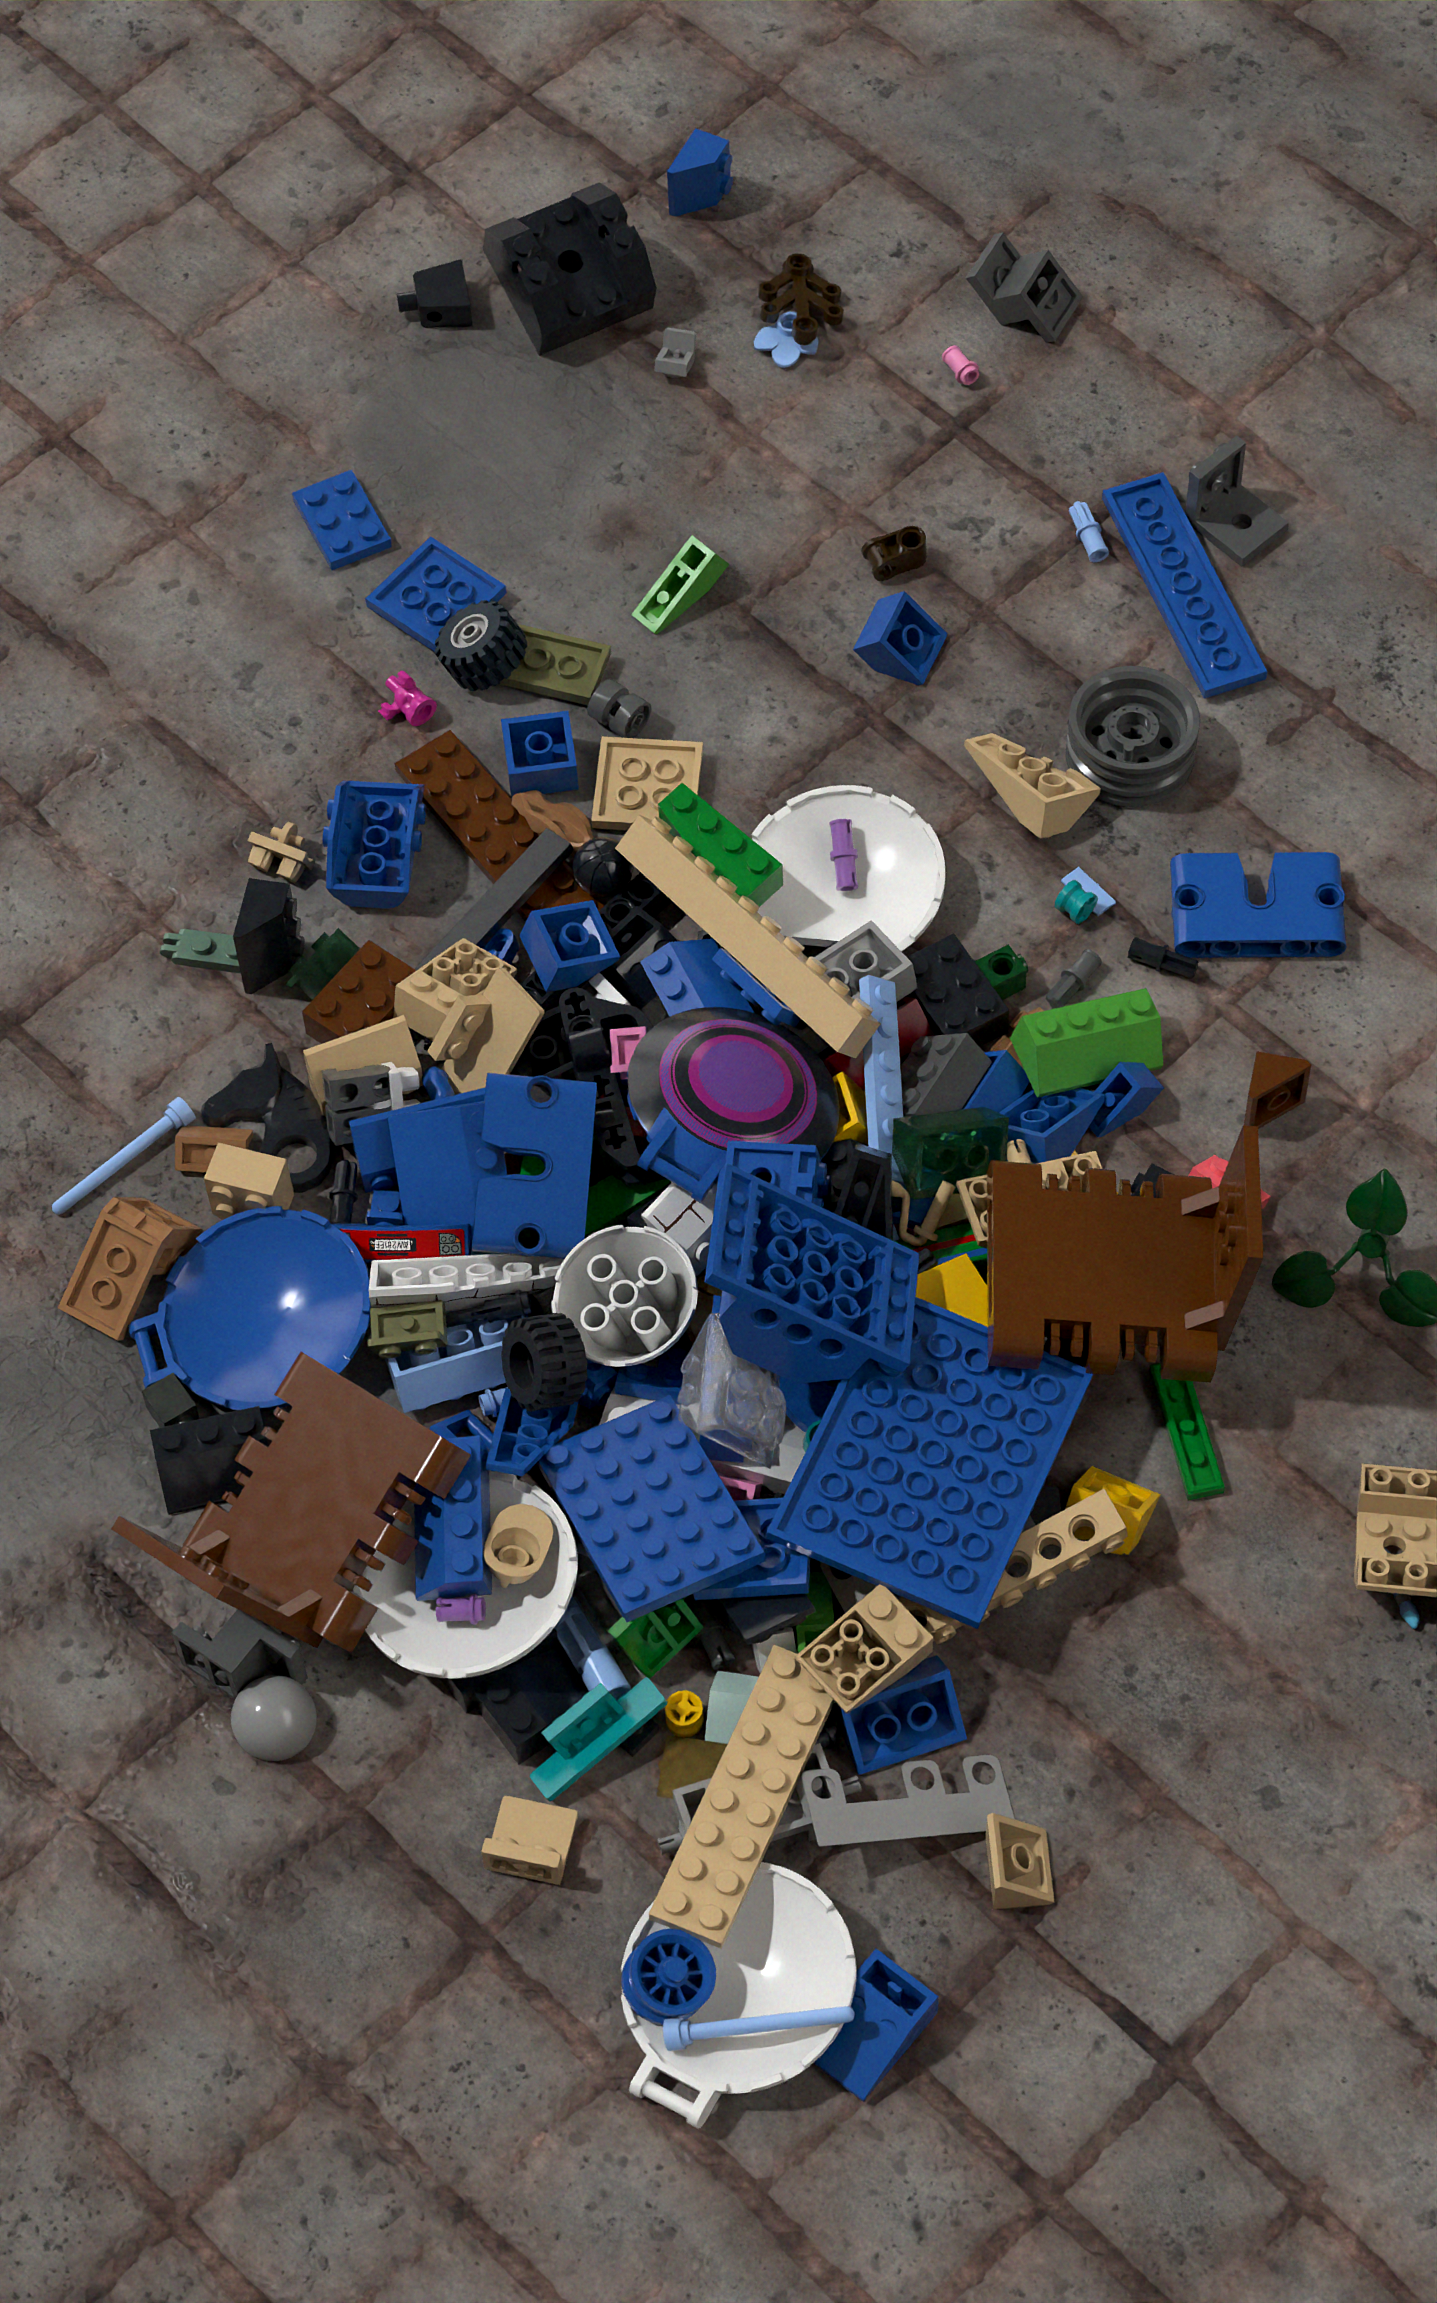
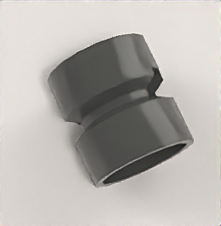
M607 679L593 693L588 704L587 713L602 725L610 726V729L620 737L635 738L645 727L650 717L651 704L635 693L629 694V690L615 680Z

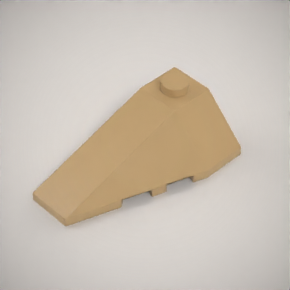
M990 733L965 740V748L1019 822L1040 839L1050 838L1053 835L1067 832L1100 795L1101 788L1080 772L1071 768L1066 772L1053 767V760L1047 757L1041 759L1030 757L1025 754L1026 750L1024 747L998 735Z

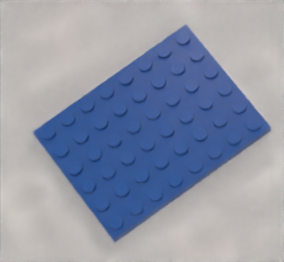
M916 1297L909 1366L901 1373L868 1358L850 1378L841 1379L767 1530L766 1538L876 1586L880 1584L892 1593L978 1629L1091 1383L1093 1374L1086 1373L1085 1367L1056 1355H1049L1044 1350L1038 1370L988 1366L987 1326Z

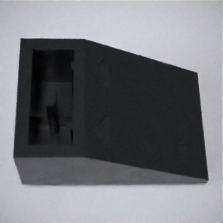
M636 906L609 932L620 955L619 960L599 973L622 996L659 1023L668 1018L669 1015L640 961L667 943L677 942V940L663 924Z
M805 1593L707 1599L713 1614L748 1645L768 1640L773 1632L781 1628L797 1626L806 1620V1616L816 1612L814 1605Z

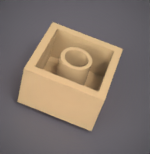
M223 1143L217 1144L204 1177L213 1215L223 1220L237 1213L256 1208L265 1209L266 1207L282 1206L284 1210L289 1209L294 1192L287 1159Z

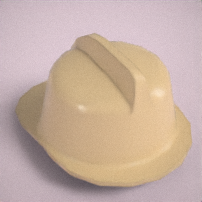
M517 1504L502 1510L494 1520L484 1544L483 1556L491 1573L501 1580V1587L507 1588L509 1584H519L531 1579L542 1566L552 1542L553 1526L550 1518L544 1511L533 1505Z

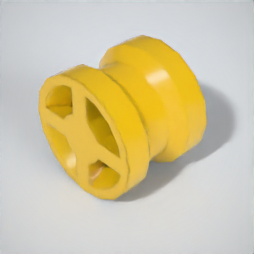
M687 1690L671 1694L665 1706L666 1725L669 1731L675 1736L682 1738L697 1734L704 1722L703 1706L699 1696Z

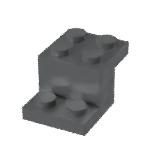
M1003 232L993 235L966 277V280L1001 325L1029 319L1046 343L1057 339L1083 298L1049 250L1021 256Z
M238 1609L213 1639L202 1628L198 1626L191 1628L182 1621L171 1632L181 1664L234 1700L247 1684L263 1677L268 1670H271L276 1675L294 1679L301 1685L308 1678L304 1665L305 1660L300 1650L301 1645L295 1637L285 1632L280 1634L272 1629L271 1625Z

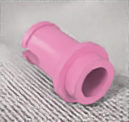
M954 345L944 351L942 360L955 373V379L958 383L970 385L978 379V365L974 361H969L959 347Z

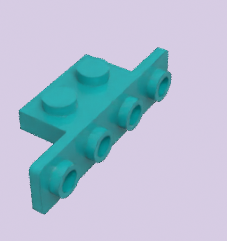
M648 1677L640 1681L618 1701L602 1683L598 1684L541 1732L557 1752L530 1774V1778L544 1797L550 1802L553 1801L664 1708L668 1703Z

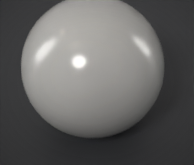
M281 1675L263 1676L247 1684L237 1695L231 1711V1727L238 1744L248 1754L265 1761L286 1760L301 1752L311 1741L317 1725V1711L310 1693L299 1682Z

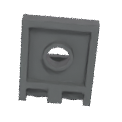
M1236 435L1229 442L1220 444L1213 454L1203 462L1199 461L1191 468L1189 472L1186 516L1192 528L1242 567L1286 533L1289 522L1241 485L1246 442ZM1237 522H1244L1250 527L1242 530L1237 529L1233 525Z

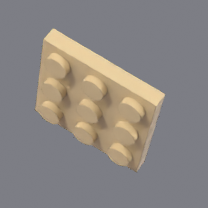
M602 736L591 819L592 828L628 830L638 815L651 820L655 816L659 818L658 804L681 783L698 795L703 742Z

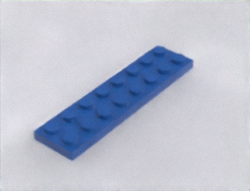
M1164 472L1103 490L1102 500L1203 698L1205 699L1266 680L1267 670Z

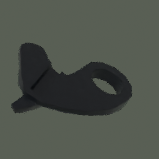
M272 1043L265 1044L264 1060L261 1064L242 1070L226 1087L211 1096L202 1105L201 1116L203 1122L209 1127L225 1128L243 1119L258 1120V1123L264 1122L265 1132L261 1153L277 1156L280 1150L296 1143L305 1144L313 1148L317 1156L312 1166L302 1172L290 1173L294 1193H303L319 1186L330 1173L332 1139L328 1133L326 1117L323 1115L316 1098L308 1088L289 1071L281 1067Z

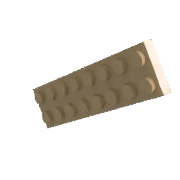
M773 1645L649 1912V1920L671 1929L682 1930L720 1949L723 1948L835 1702L795 1659L797 1653Z

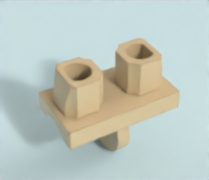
M287 822L282 829L277 827L271 829L270 836L277 838L278 841L255 832H251L248 838V842L253 846L248 863L256 869L268 872L274 857L282 859L276 874L290 882L296 883L304 868L312 870L315 861L308 858L307 852L292 847L295 845L302 848L305 843V838L297 835L298 827L294 823Z

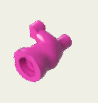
M399 671L397 674L398 678L394 675L390 676L386 680L385 685L394 693V702L391 705L387 702L381 704L382 709L378 710V712L386 720H390L396 714L403 712L407 721L412 726L426 723L436 711V702L431 697L426 696L416 686L414 679L405 671Z

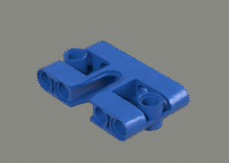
M1329 852L1275 853L1268 880L1266 904L1262 906L1254 905L1249 901L1247 879L1238 853H1184L1176 855L1171 859V916L1173 920L1175 953L1190 958L1332 957L1345 952L1346 935L1343 907L1345 893L1342 889L1340 858L1336 854Z
M487 1073L481 1144L513 1155L537 1157L542 1160L545 1169L542 1174L537 1176L511 1174L478 1180L472 1251L565 1259L570 1251L584 1240L597 1082L553 1079L543 1075L531 1077ZM536 1085L546 1086L550 1091V1099L545 1103L536 1102L531 1097L530 1090ZM529 1229L537 1234L538 1245L536 1247L527 1249L520 1245L518 1235L523 1230Z

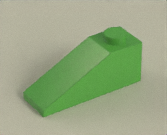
M691 535L631 615L653 633L659 634L712 588L729 566V563Z

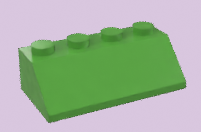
M1147 988L1024 1015L1010 1036L1013 1047L1037 1098L1102 1083L1120 1062L1144 1063L1150 1071L1159 1070L1163 1067L1161 1017Z

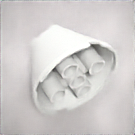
M617 1225L593 1233L570 1251L556 1274L554 1297L551 1302L553 1313L565 1314L566 1318H570L573 1321L575 1328L578 1329L588 1360L607 1366H632L658 1357L680 1339L688 1328L696 1309L698 1284L696 1273L689 1257L682 1247L670 1236L647 1226L640 1228Z

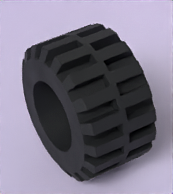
M551 1313L521 1318L511 1322V1326L507 1327L503 1337L501 1359L503 1374L513 1399L518 1402L522 1409H527V1411L531 1412L578 1402L581 1394L584 1393L588 1373L584 1343L573 1321L570 1318H566L565 1314Z

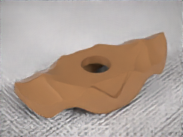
M538 790L513 795L511 805L518 810L519 814L526 818L532 831L540 836L548 828L570 842L574 849L570 854L573 858L581 845L594 838L586 815L573 804L566 802L551 803Z

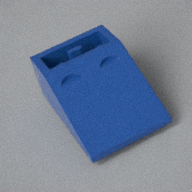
M875 1949L856 1971V1985L851 2008L855 2013L854 2019L843 2024L832 2044L814 2064L864 2102L938 2013L939 1996L878 1949Z

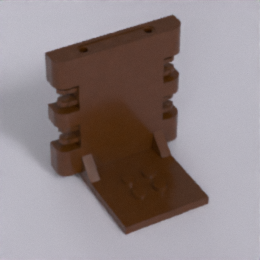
M1243 1125L1218 1187L1212 1189L1210 1177L1160 1174L1155 1185L1156 1198L1153 1196L1152 1182L1143 1181L1140 1188L1141 1197L1131 1196L1130 1180L1120 1179L1117 1195L1115 1170L1086 1168L1082 1179V1192H1080V1176L1070 1175V1179H1068V1191L1058 1190L1057 1174L1049 1173L1046 1178V1188L1042 1189L1041 1164L991 1160L987 1170L988 1366L1038 1370L1043 1356L1044 1337H1047L1049 1355H1058L1061 1346L1059 1338L1071 1339L1070 1352L1073 1357H1081L1083 1340H1085L1086 1373L1114 1375L1119 1360L1120 1343H1122V1359L1126 1361H1133L1135 1355L1134 1344L1145 1345L1144 1357L1146 1362L1156 1363L1157 1346H1160L1161 1379L1211 1383L1216 1371L1218 1350H1225L1263 1261L1258 1126Z
M300 1351L274 1394L292 1405V1410L288 1413L277 1406L273 1412L275 1417L284 1423L278 1432L271 1427H264L261 1434L272 1441L269 1447L259 1440L248 1436L234 1459L253 1471L251 1477H248L242 1472L237 1471L234 1479H236L237 1483L244 1486L242 1492L238 1496L231 1491H225L222 1496L223 1500L232 1505L230 1511L209 1501L182 1547L121 1516L117 1518L111 1529L216 1599L315 1648H318L322 1639L326 1638L352 1653L378 1610V1607L353 1592V1588L357 1585L369 1592L373 1584L369 1579L362 1576V1573L367 1566L376 1571L383 1570L386 1564L373 1556L376 1550L403 1566L406 1564L419 1541L394 1526L393 1522L397 1519L408 1526L412 1522L413 1518L411 1515L402 1510L407 1499L416 1505L423 1504L426 1498L413 1490L417 1483L445 1499L471 1454Z

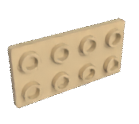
M498 968L483 995L457 997L427 1052L435 1061L446 1060L441 1069L447 1073L448 1082L455 1095L485 1088L487 1073L510 1075L542 1019L544 1010L505 968Z

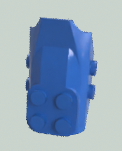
M342 781L336 785L334 799H329L327 804V819L330 820V826H324L323 847H327L326 889L334 898L347 906L368 908H394L404 901L409 893L415 852H420L422 846V832L418 831L419 824H425L426 805L422 804L425 785Z

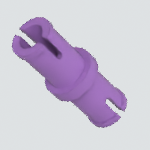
M832 820L829 822L833 851L830 852V860L834 861L836 890L852 891L858 889L855 866L858 852L853 847L852 820Z

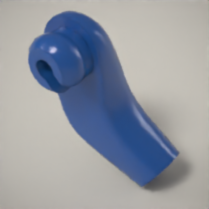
M433 1066L428 1067L424 1071L422 1083L431 1101L455 1095L448 1082L447 1073L444 1070Z

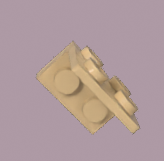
M504 1796L492 1839L485 1838L481 1853L484 1868L486 1870L560 1885L578 1819V1812L564 1807Z

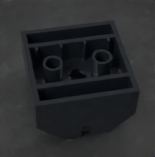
M600 182L572 193L571 197L523 217L518 219L513 217L485 229L483 251L539 356L653 309L657 287L646 247L634 225L628 227V214L617 193ZM566 253H574L581 258L583 266L578 272L567 273L559 267L558 264L564 261Z

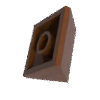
M1257 1051L1248 1093L1244 1125L1258 1126V1129L1305 1103L1311 1064L1304 1059Z

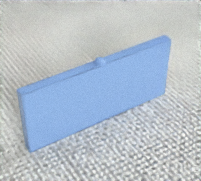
M1077 867L1061 879V883L1067 885L1072 880H1076L1082 885V889L1085 892H1093L1097 895L1098 902L1092 911L1097 916L1116 904V901L1080 867Z

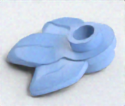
M795 312L781 314L775 325L762 328L754 340V349L772 351V358L775 364L781 368L794 365L801 353L815 354L818 349L817 337L809 345H800L794 341L791 332L793 320L796 318Z

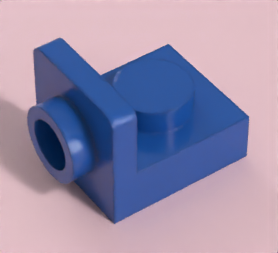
M373 1190L371 1210L367 1211L366 1216L367 1225H405L400 1192Z

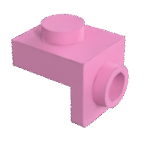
M647 1026L609 1029L612 1054L610 1070L611 1073L620 1072V1079H628L626 1077L631 1057L640 1040L646 1035Z

